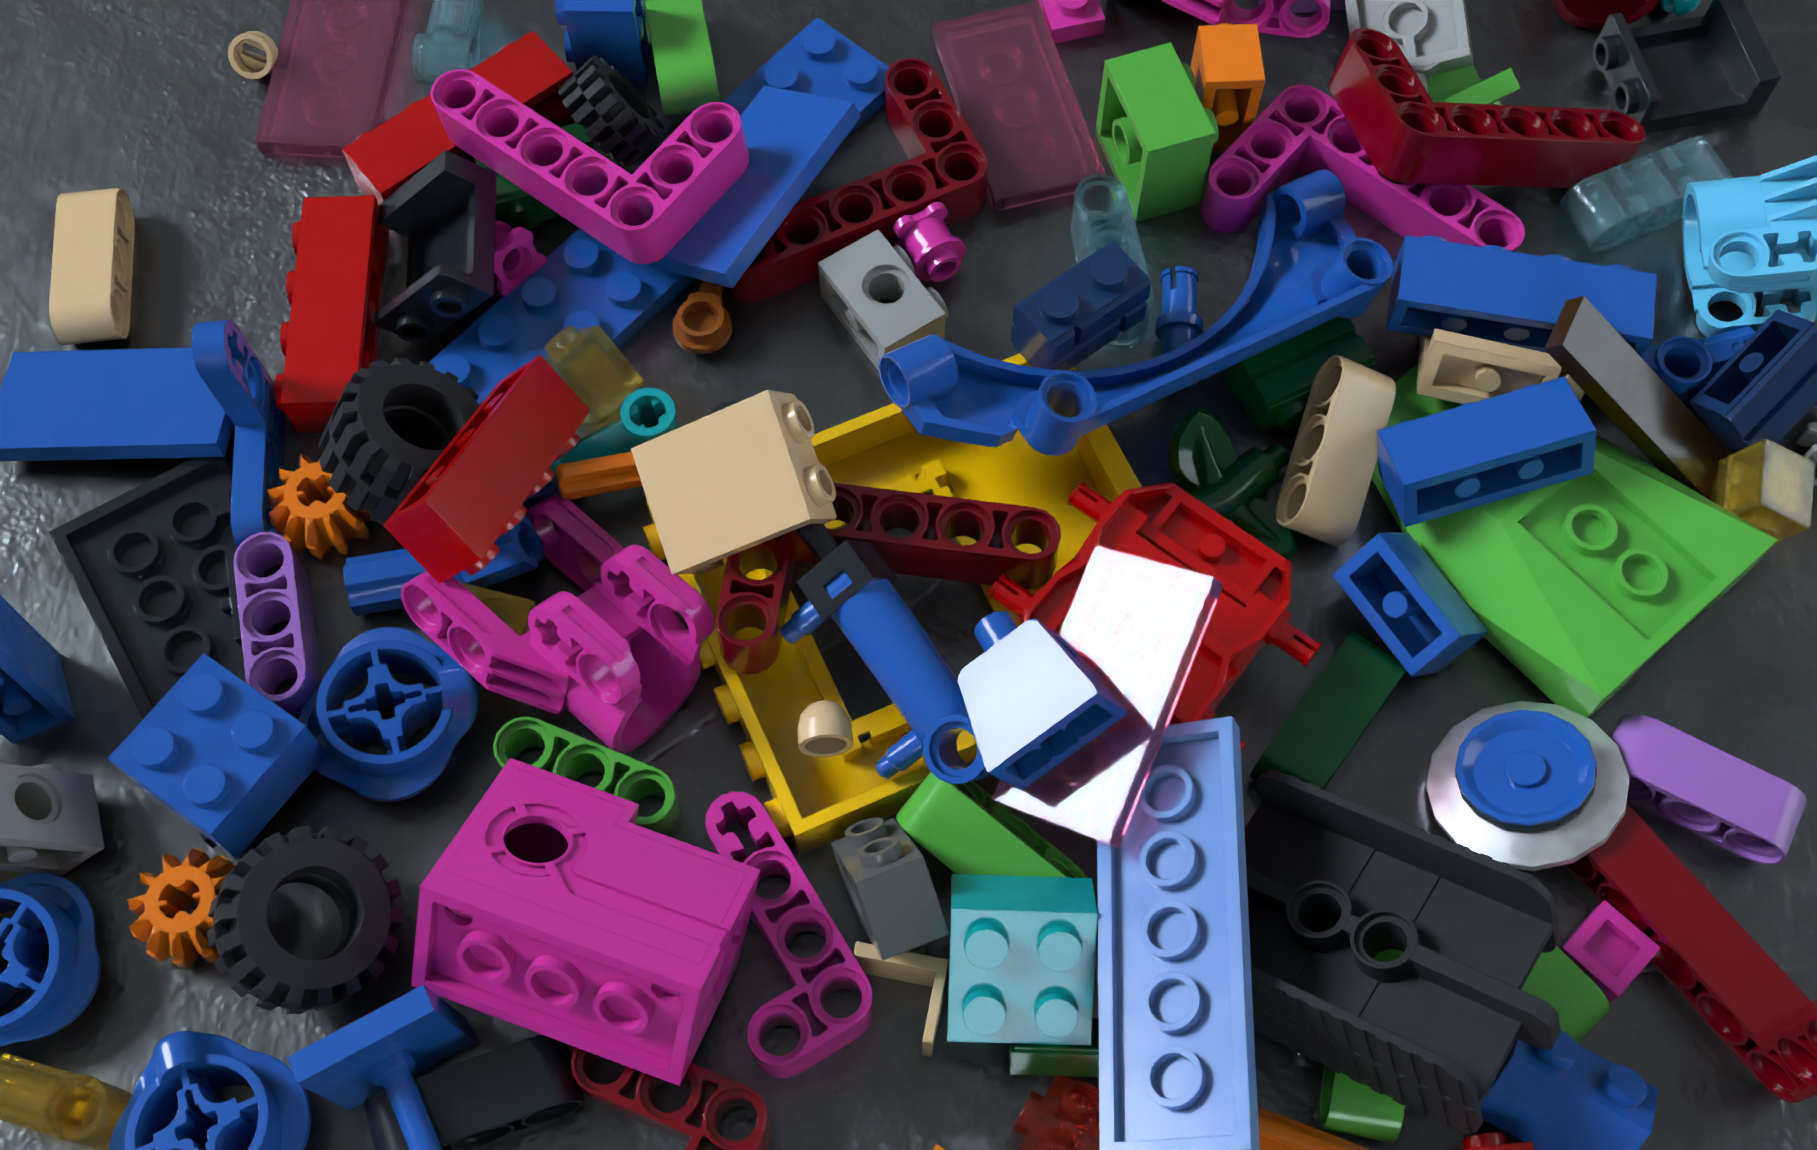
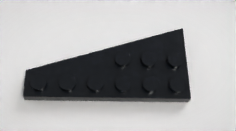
M228 448L225 457H194L49 531L142 719L148 715L203 653L246 682L233 564L234 555L238 547L235 544L231 528L230 511L233 462L232 454ZM200 833L203 841L212 849L217 847L215 843Z

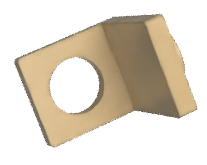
M857 941L853 955L865 974L933 987L922 1040V1055L932 1057L948 978L949 960L926 955L927 948L922 945L882 960L873 944Z

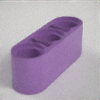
M259 532L249 536L240 543L235 552L233 563L246 683L298 720L305 702L322 682L310 578L306 568L283 536L273 532ZM282 565L280 570L274 575L263 577L264 573L270 568ZM289 621L287 627L280 633L268 635L276 624ZM297 678L294 686L289 691L280 695H274L276 688L283 681Z
M1626 714L1620 717L1611 739L1618 745L1629 775L1627 801L1753 862L1766 865L1783 863L1807 803L1805 795L1797 787L1652 717L1640 714Z

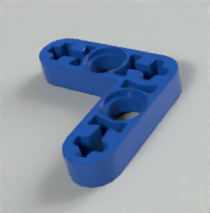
M232 319L195 323L192 329L191 347L196 369L235 425L230 511L231 528L235 544L239 547L240 543L246 538L259 532H273L281 535V533L276 532L269 519L271 517L269 512L273 510V507L269 503L267 492L269 489L283 486L279 479V468L284 469L285 411H280L276 405L274 382Z

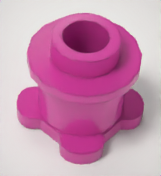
M934 202L927 206L925 210L914 215H904L893 225V231L898 237V241L894 246L899 245L911 257L915 276L921 281L941 282L949 279L960 269L961 261L966 254L967 249L962 239L952 236L944 223L948 210L942 202Z
M495 220L494 278L498 281V292L507 296L542 267L547 260L545 255L536 251L532 244L533 234L523 227L512 228L506 222Z

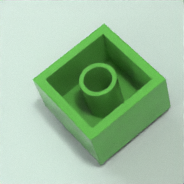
M1171 42L1105 60L1095 135L1135 221L1139 222L1199 205L1205 179L1208 178L1213 144L1218 141L1219 131L1214 113L1210 108H1203L1196 94V82L1191 67L1187 63H1181Z

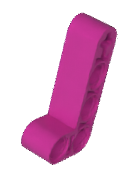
M732 791L721 795L712 802L706 813L705 826L713 852L760 869L758 882L764 877L779 875L791 883L787 892L781 897L764 899L756 893L754 896L750 916L792 988L761 1006L753 1014L747 1029V1040L756 1065L763 1073L773 1078L788 1079L799 1075L845 1047L868 1030L873 1020V991L866 974L764 806L755 796L746 792ZM739 823L740 827L744 830L749 829L755 852L748 858L745 848L737 835L733 832H728L730 825ZM807 931L821 935L826 942L823 949L815 956L800 958L788 950L791 940L799 933ZM847 989L856 993L861 999L859 1009L853 1015L846 1018H835L827 1014L822 1006L826 997L833 991ZM779 1025L790 1026L800 1034V1041L797 1047L783 1056L772 1055L762 1048V1041L766 1033Z

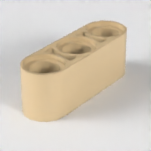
M123 188L61 193L57 198L49 316L53 333L61 345L126 339L129 335L135 220L131 201Z
M1333 355L1322 364L1310 390L1277 501L1276 520L1279 525L1335 547L1343 545L1350 539L1360 520L1378 458L1377 430L1387 427L1395 400L1396 385L1391 377L1340 355Z

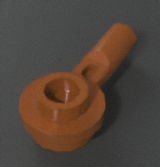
M701 280L699 292L689 294L687 301L679 307L673 319L672 331L677 344L685 351L694 354H710L720 350L728 342L732 334V321L722 303L721 297L724 286Z

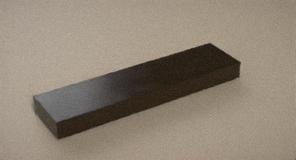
M1585 296L1566 300L1544 350L1659 471L1711 500L1729 452Z

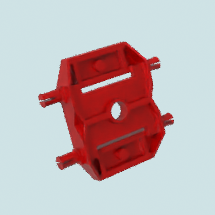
M1081 481L1077 485V489L1075 488L1070 494L1067 504L1073 506L1097 524L1076 556L1059 569L1043 589H1039L1035 595L1013 581L1005 573L999 577L998 582L996 581L988 594L991 599L993 598L1016 614L1022 624L1027 620L1036 618L1064 638L1123 704L1128 714L1100 735L1213 719L1215 716L1214 709L1265 644L1269 646L1274 644L1303 664L1302 666L1304 667L1308 666L1311 659L1315 657L1322 646V643L1315 641L1289 623L1292 613L1287 611L1290 604L1291 562L1172 482L1128 489L1111 502L1086 485L1084 481ZM1160 598L1171 605L1175 617L1166 623H1152L1140 614L1138 605L1146 599ZM1068 619L1088 633L1096 642L1111 649L1142 671L1150 680L1159 683L1176 696L1169 703L1067 631L1062 625ZM1240 741L1241 752L1246 745L1244 741Z

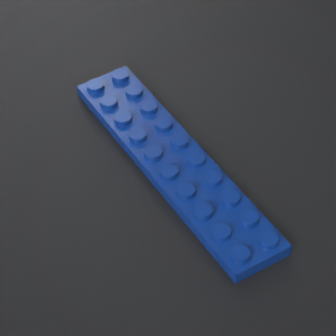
M817 17L722 102L733 106L741 115L764 85L854 102L861 118L843 140L844 142L886 103L885 78L886 72L890 67ZM579 228L546 258L547 262L507 296H503L429 363L434 365V370L443 374L449 371L459 378L457 382L464 388L470 386L479 395L476 400L479 405L482 404L500 380L539 355L548 362L574 392L688 287L695 278L644 264L633 263Z

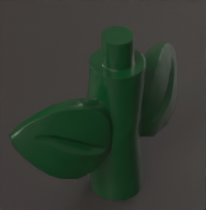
M1195 407L1187 412L1176 427L1168 450L1169 468L1181 488L1284 558L1289 559L1297 554V545L1293 531L1279 525L1276 520V508L1270 502L1259 497L1277 482V471L1289 464V456L1286 450L1280 444L1275 443L1264 451L1252 447L1236 458L1230 437L1213 415L1199 407Z

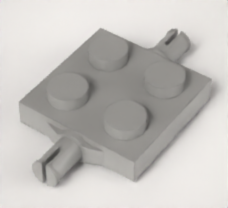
M1345 0L1349 37L1356 29L1368 28L1380 31L1392 38L1402 50L1427 92V79L1432 78L1436 74L1474 65L1465 0Z

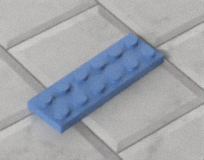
M1232 716L1099 735L1096 737L1100 1150H1260L1240 727Z

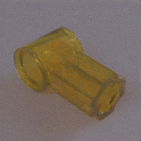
M8 1053L2 1055L0 1058V1121L59 1138L60 1140L90 1150H109L114 1127L132 1096L129 1092L90 1075L75 1074ZM99 1099L98 1115L90 1125L84 1128L83 1119L86 1110L90 1104Z

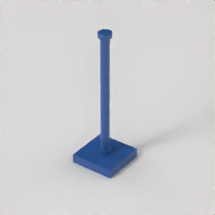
M422 985L288 1056L287 1059L297 1084L348 1111L362 1104L371 1095L385 1089L409 1150H443L413 1076L477 1041L467 1018L426 986Z

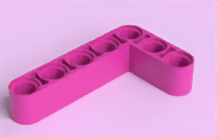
M467 69L447 71L439 76L431 87L430 96L448 138L457 147L625 259L636 264H651L666 256L740 178L749 165L750 156L739 112L733 106L724 102H710L694 110L633 174H630L475 72Z
M1301 84L1290 86L1282 91L1214 162L1208 173L1201 204V216L1211 229L1229 234L1239 232L1248 226L1261 212L1266 195L1275 191L1279 186L1288 183L1299 170L1307 175L1317 170L1326 169L1339 178L1344 187L1347 202L1403 238L1406 235L1415 237L1438 236L1448 242L1480 247L1497 245L1509 251L1518 252L1525 237V227L1520 218L1470 185L1402 183L1385 177L1373 166L1336 100L1315 87Z

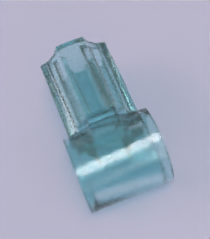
M433 0L426 33H418L413 42L412 67L417 84L433 85L435 80L447 71L454 69L470 70L481 63L478 39L486 0Z

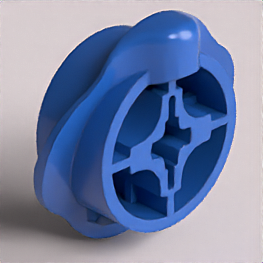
M381 627L362 633L345 645L336 655L320 686L310 695L300 712L298 720L307 726L328 753L314 770L328 779L351 788L362 797L374 801L395 802L419 794L440 776L457 743L472 726L480 701L478 681L440 646L425 640L413 631L399 627ZM391 674L410 675L423 680L431 687L424 688L422 683L415 685L401 684L393 679ZM368 680L365 691L356 698L344 701V708H340L346 696L359 684ZM387 707H395L396 717L382 720V710ZM440 717L430 734L420 743L408 749L411 735L422 727L432 725V718ZM353 737L355 743L373 741L383 746L387 755L364 753L350 747L342 740Z
M30 873L0 883V914L17 909L11 919L4 917L0 923V1006L5 1007L8 1001L23 989L34 993L19 1008L0 1017V1047L17 1042L37 1040L60 1031L84 1012L96 993L101 974V960L96 944L95 917L88 893L81 885L74 881L49 873ZM49 941V960L48 966H46L44 961V949L47 942ZM2 958L9 961L7 968L1 964Z
M178 1031L162 1038L154 1048L149 1063L138 1079L134 1092L114 1127L109 1150H304L311 1130V1105L306 1089L297 1084L292 1070L279 1059L262 1052L250 1050L220 1035L195 1031ZM230 1085L249 1086L253 1089L255 1096L243 1102L236 1098L223 1102L216 1097L214 1089Z

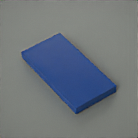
M764 85L740 115L750 156L747 169L666 256L657 262L644 265L733 288L861 118L854 102Z
M192 347L14 352L0 388V462L225 457L234 423L200 377L194 363Z

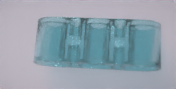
M1697 136L1582 180L1564 195L1560 206L1592 253H1600L1682 222L1684 192L1687 183L1735 177L1704 136Z
M1095 174L1084 178L1078 184L1074 193L1070 225L1077 262H1081L1112 241L1140 267L1150 280L1130 201L1124 185L1116 178L1106 174ZM1152 284L1149 299L1146 300L1145 319L1126 332L1119 331L1118 337L1106 346L1114 349H1129L1143 341L1147 333L1153 304Z

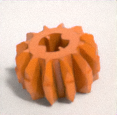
M301 454L300 468L295 472L279 468V479L283 486L267 490L269 503L273 507V510L269 512L271 516L269 519L276 532L283 535L293 550L299 553L308 548L312 556L322 560L330 546H335L339 553L347 556L349 547L347 541L352 537L369 541V530L365 523L373 521L370 519L372 514L362 508L359 511H355L346 504L349 497L345 493H335L328 483L332 474L322 471L320 461L313 463L309 457Z
M191 847L183 863L173 854H163V872L157 877L148 872L139 873L140 882L148 890L146 894L127 899L129 909L140 916L129 928L133 937L140 942H147L146 953L159 962L166 961L171 957L174 964L185 969L192 968L199 954L210 963L219 958L217 947H209L207 932L213 927V917H208L212 901L220 892L219 885L235 866L228 858L223 855H216L210 860L209 856L202 849ZM191 902L198 905L193 913L185 912L186 907Z

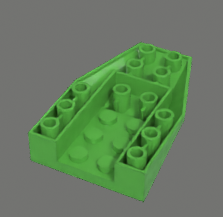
M1417 364L1395 382V400L1386 428L1403 421L1415 420L1457 408L1463 404L1417 394ZM1596 435L1592 474L1407 527L1404 526L1380 477L1378 458L1372 475L1374 484L1402 533H1410L1489 631L1484 637L1555 704L1587 718H1590L1612 698L1642 665L1704 609L1708 610L1741 580L1778 540Z

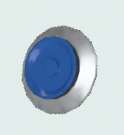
M1516 701L1483 708L1453 726L1432 754L1426 789L1435 821L1455 844L1458 845L1459 843L1470 848L1471 851L1479 854L1483 853L1492 857L1493 860L1515 866V869L1536 871L1574 863L1606 843L1625 815L1629 775L1618 745L1593 720L1557 704Z

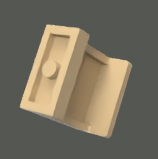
M1435 328L1432 337L1419 335L1417 394L1460 404L1477 402L1516 391L1528 385L1557 379L1562 367L1545 352Z
M765 390L631 448L672 575L705 573L724 565L723 558L803 526L825 524L836 519V513L832 504L836 498L835 486L828 470L818 462L811 441L815 432L813 420L806 406L800 400H797L794 394Z

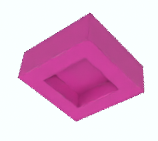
M1036 0V5L1051 45L1104 34L1106 19L1099 0Z
M1606 900L1601 902L1560 947L1602 990L1609 1003L1617 999L1661 948Z

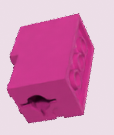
M510 758L420 885L411 986L418 988L424 985L440 997L680 1086L739 965L761 870L636 825L639 804Z

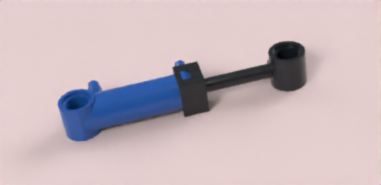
M723 402L714 407L708 415L738 402ZM809 524L796 529L795 531L818 561V564L796 582L808 598V601L791 615V619L781 627V635L787 642L796 643L804 635L812 633L826 620H835L912 730L887 750L886 755L876 762L875 768L879 775L885 779H890L899 771L906 770L923 756L929 770L938 779L950 784H964L992 776L983 763L978 744L977 755L972 764L966 763L960 757L957 751L959 734L965 729L974 736L975 741L976 737L959 687L958 675L892 584L898 578L873 543L845 540L839 546L824 524Z

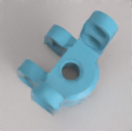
M1817 155L1759 176L1687 183L1682 212L1683 255L1687 282L1692 293L1694 313L1696 312V324L1699 331L1706 337L1748 326L1757 331L1775 311L1781 310L1788 313L1786 305L1779 304L1780 300L1784 298L1791 299L1794 307H1800L1799 312L1789 314L1815 322L1817 317ZM1756 300L1761 301L1759 311H1763L1762 317L1754 316ZM1730 301L1742 309L1743 316L1731 322L1720 321L1710 314L1708 308L1716 302Z

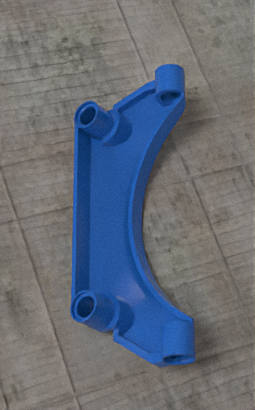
M1321 169L1281 185L1275 191L1266 195L1259 217L1256 252L1249 278L1241 295L1215 324L1198 337L1170 352L1145 361L1114 368L1052 370L1022 366L989 358L944 340L936 334H930L883 354L879 359V375L889 398L895 405L901 408L921 435L987 447H998L1013 440L1018 429L1025 440L1036 451L1045 455L1059 456L1071 451L1081 436L1336 317L1347 319L1359 317L1367 310L1390 278L1393 271V260L1381 244L1367 238H1356L1354 230L1342 216L1346 208V195L1339 178L1331 171Z

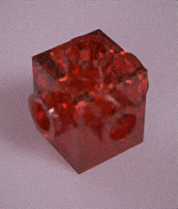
M1056 1075L1045 1097L1032 1090L1013 1128L1015 1132L1025 1136L1019 1150H1100L1099 1089L1087 1082L1075 1081L1070 1077Z

